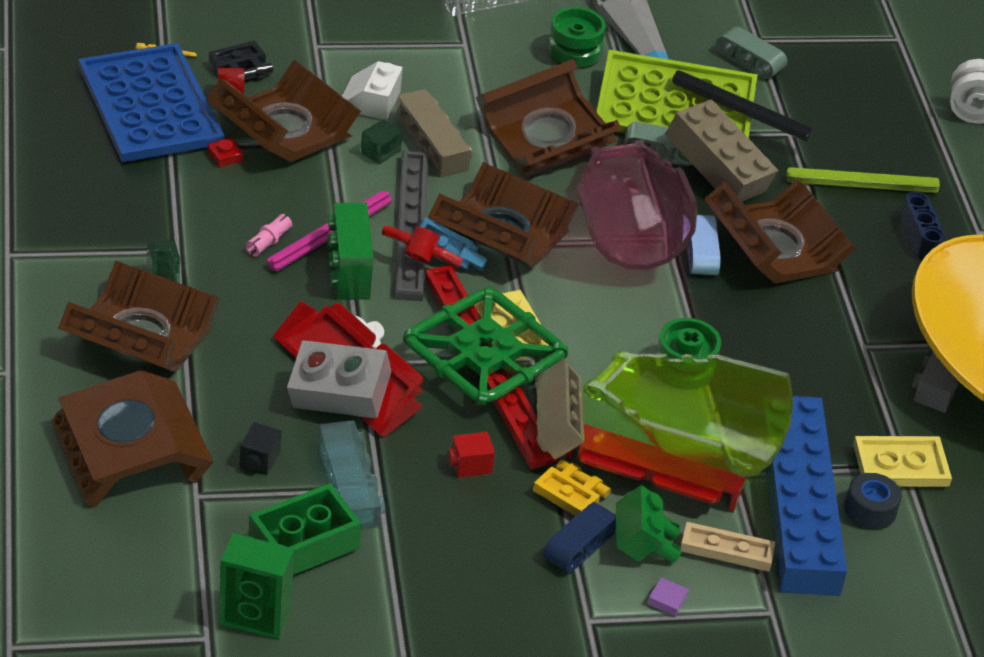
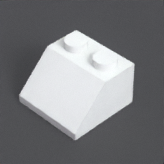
M378 61L353 75L342 96L361 110L359 115L387 121L401 91L403 67Z

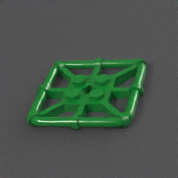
M486 286V289L477 290L452 305L446 304L442 306L439 312L412 326L403 334V342L431 365L439 377H445L465 395L477 401L478 405H486V402L494 401L520 385H527L533 382L535 376L568 356L566 344L562 343L559 338L537 322L536 317L532 313L523 311L505 295L494 290L492 286ZM484 300V317L469 325L457 316L460 312ZM492 301L518 321L503 328L491 318ZM444 321L457 331L451 336L423 334ZM529 329L549 346L525 344L515 336ZM428 348L447 349L455 357L448 361L445 359L441 360ZM521 356L544 358L528 368H522L514 362V360ZM467 365L480 375L479 390L459 375L456 370ZM503 368L512 376L510 379L487 391V378L490 374Z

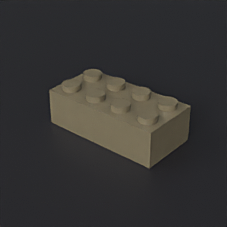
M712 99L677 112L665 133L669 140L715 189L725 181L741 202L766 192L779 171Z

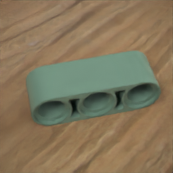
M733 27L716 40V47L723 56L764 79L771 78L787 66V57L784 52L741 27Z
M633 122L628 125L623 149L629 155L684 166L692 165L665 135L668 127L642 122Z

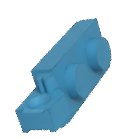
M427 217L424 218L420 227L426 228L440 237L437 246L463 258L459 268L462 267L467 270L470 265L483 271L488 259L476 253L478 247L471 240Z

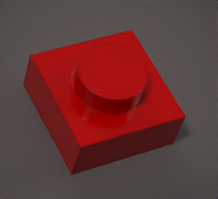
M232 138L208 144L207 153L219 168L243 161V152Z

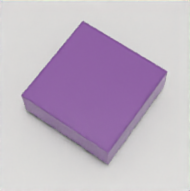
M661 577L649 596L648 605L676 617L688 597L689 589Z

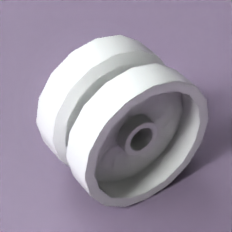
M984 59L968 60L960 64L953 72L951 78L950 104L952 111L958 118L969 123H984Z

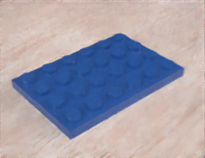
M178 43L79 59V69L122 162L208 147L210 143L224 140V134Z

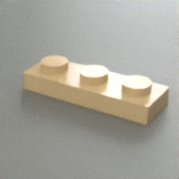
M686 522L680 551L770 572L776 542Z

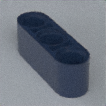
M910 192L907 194L901 220L916 255L923 260L933 248L944 242L945 233L929 198L920 192Z
M592 502L548 541L543 550V557L565 572H573L616 532V515L597 502Z

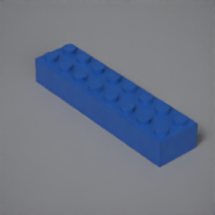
M765 394L759 422L773 539L776 542L775 556L780 593L840 596L847 574L822 398Z

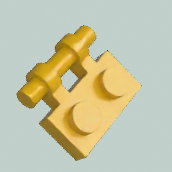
M561 459L556 469L551 466L534 482L533 491L570 514L577 516L592 502L599 504L600 496L607 498L611 488L604 485L603 480L597 476L591 477L581 471V467L577 464H569Z

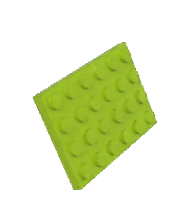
M609 50L597 113L605 123L618 119L621 129L615 132L626 133L628 125L633 122L669 127L677 112L709 100L673 84L672 79L677 70L686 72L754 102L758 74ZM715 102L749 139L751 118Z

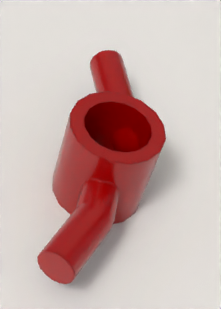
M387 225L382 228L383 236L407 244L404 253L416 261L428 264L433 255L457 268L462 263L463 258L437 246L440 237L426 228L416 226L412 234Z

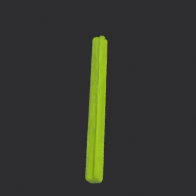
M789 167L786 172L788 183H794L799 178L803 184L937 193L940 187L939 179L933 177Z

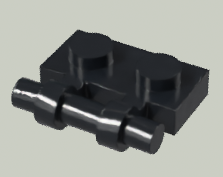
M255 40L209 52V61L217 72L218 68L250 67L244 69L245 80L251 78L261 79L266 74L273 73L271 63L262 65V63H266V54Z

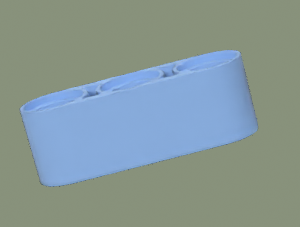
M688 214L685 234L690 274L718 275L720 269V250L716 218L712 215Z

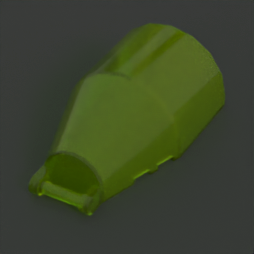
M618 351L612 357V362L594 380H589L583 386V390L588 397L605 402L609 408L660 450L671 456L740 477L757 475L772 463L781 450L791 425L793 394L789 373L721 355H709L708 359H693L692 354H683L682 359H668L667 354H632Z

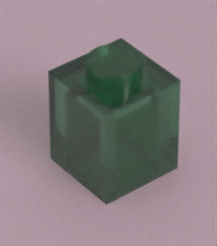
M382 119L362 132L361 153L379 165L401 152L403 131Z
M175 240L147 243L148 272L180 283V256Z

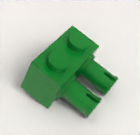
M640 485L615 503L616 548L637 562L652 552L664 558L668 563H674L681 555V547L671 541L679 535L680 525L663 515V499L657 493L651 492Z

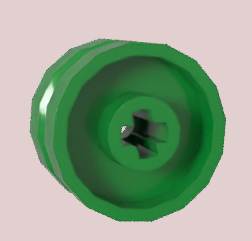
M583 7L560 9L554 13L551 20V35L548 43L549 54L561 64L572 59L575 60L577 67L595 64L602 55L603 39L606 30L605 20L595 11Z
M678 318L668 322L662 327L654 363L656 373L663 381L678 388L698 389L708 385L714 379L722 342L719 333L711 325L698 319Z

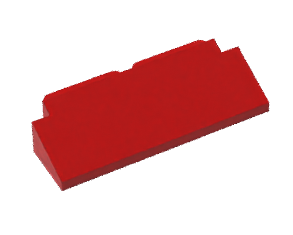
M300 301L273 335L296 358L302 340L386 350L391 374L378 417H361L384 438L423 407L415 399L423 391L420 387L423 382L422 375L388 345L380 344L376 348L373 345L376 341L375 333L340 303L333 304L331 308L325 305L319 313L315 308Z
M584 424V443L579 445L578 458L582 463L634 480L645 479L651 481L656 487L706 503H720L723 493H730L732 496L728 511L734 513L748 475ZM577 447L566 453V460L571 461Z

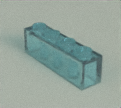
M354 420L320 424L318 447L329 483L332 484L362 523L361 530L379 527L380 515L385 514V504L383 497L377 494V477L375 474L371 475L370 455L369 453H364L363 450L365 446L363 433L357 431Z

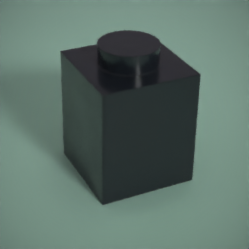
M254 422L240 445L239 467L268 475L281 452L282 430Z

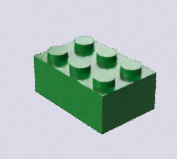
M334 203L333 214H328V230L332 231L330 235H327V251H332V253H329L328 263L329 270H334V272L330 273L331 288H336L337 300L370 299L373 249L367 203Z
M329 483L249 514L248 536L294 548V575L359 549L362 523L332 484Z
M233 533L220 560L218 624L279 640L291 613L295 549Z

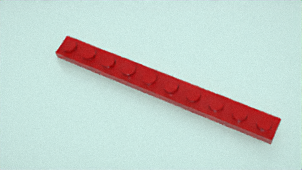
M451 265L425 270V280L440 307L446 304L452 305L468 296ZM474 305L457 314L469 325L481 319ZM503 368L490 374L487 378V391L510 379L512 376ZM520 386L493 401L530 470L558 464V458L555 460L548 451L544 452L537 443V416Z

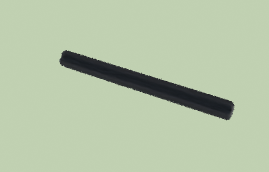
M677 70L673 76V84L709 100L712 99L718 104L805 142H808L812 136V127L693 75Z

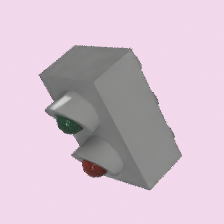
M302 340L287 386L293 408L377 418L391 374L387 351Z

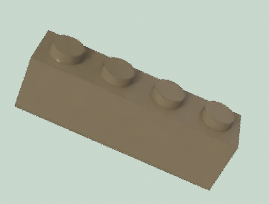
M427 89L398 95L396 116L421 151L428 153V161L438 175L444 177L469 171L470 159L472 158L470 145L465 143L459 130L454 128L449 121L448 115L443 113L438 106L437 100L430 95Z
M566 359L537 375L536 425L538 427V436L536 440L539 447L544 452L548 451L555 460L584 443L582 378Z

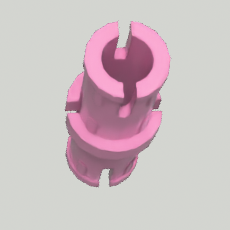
M280 214L269 225L262 226L259 229L260 232L246 242V251L249 254L254 252L252 256L257 257L267 247L275 245L279 241V237L292 228L291 219L287 216L281 221L285 214Z

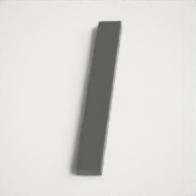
M402 151L398 229L412 234L415 227H420L426 217L428 153ZM398 241L395 299L423 301L424 263L407 256L404 253L407 244Z

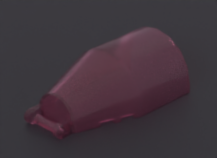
M636 140L634 144L602 149L599 146L591 148V158L587 164V172L582 174V183L577 185V194L595 248L609 262L626 269L649 270L669 263L686 249L696 231L697 201L683 169L680 167L674 169L672 162L669 160H660V154L647 147L643 140Z

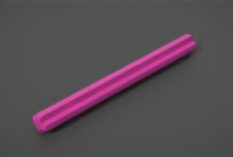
M380 191L362 203H367L370 217L390 205L392 198L388 191ZM328 223L269 257L267 260L269 269L271 271H280L327 242V235H330V232H332L328 230Z

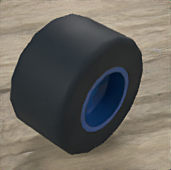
M864 473L851 481L844 504L845 511L849 518L861 527L882 529L890 526L895 521L902 494L895 481L889 477L878 473Z

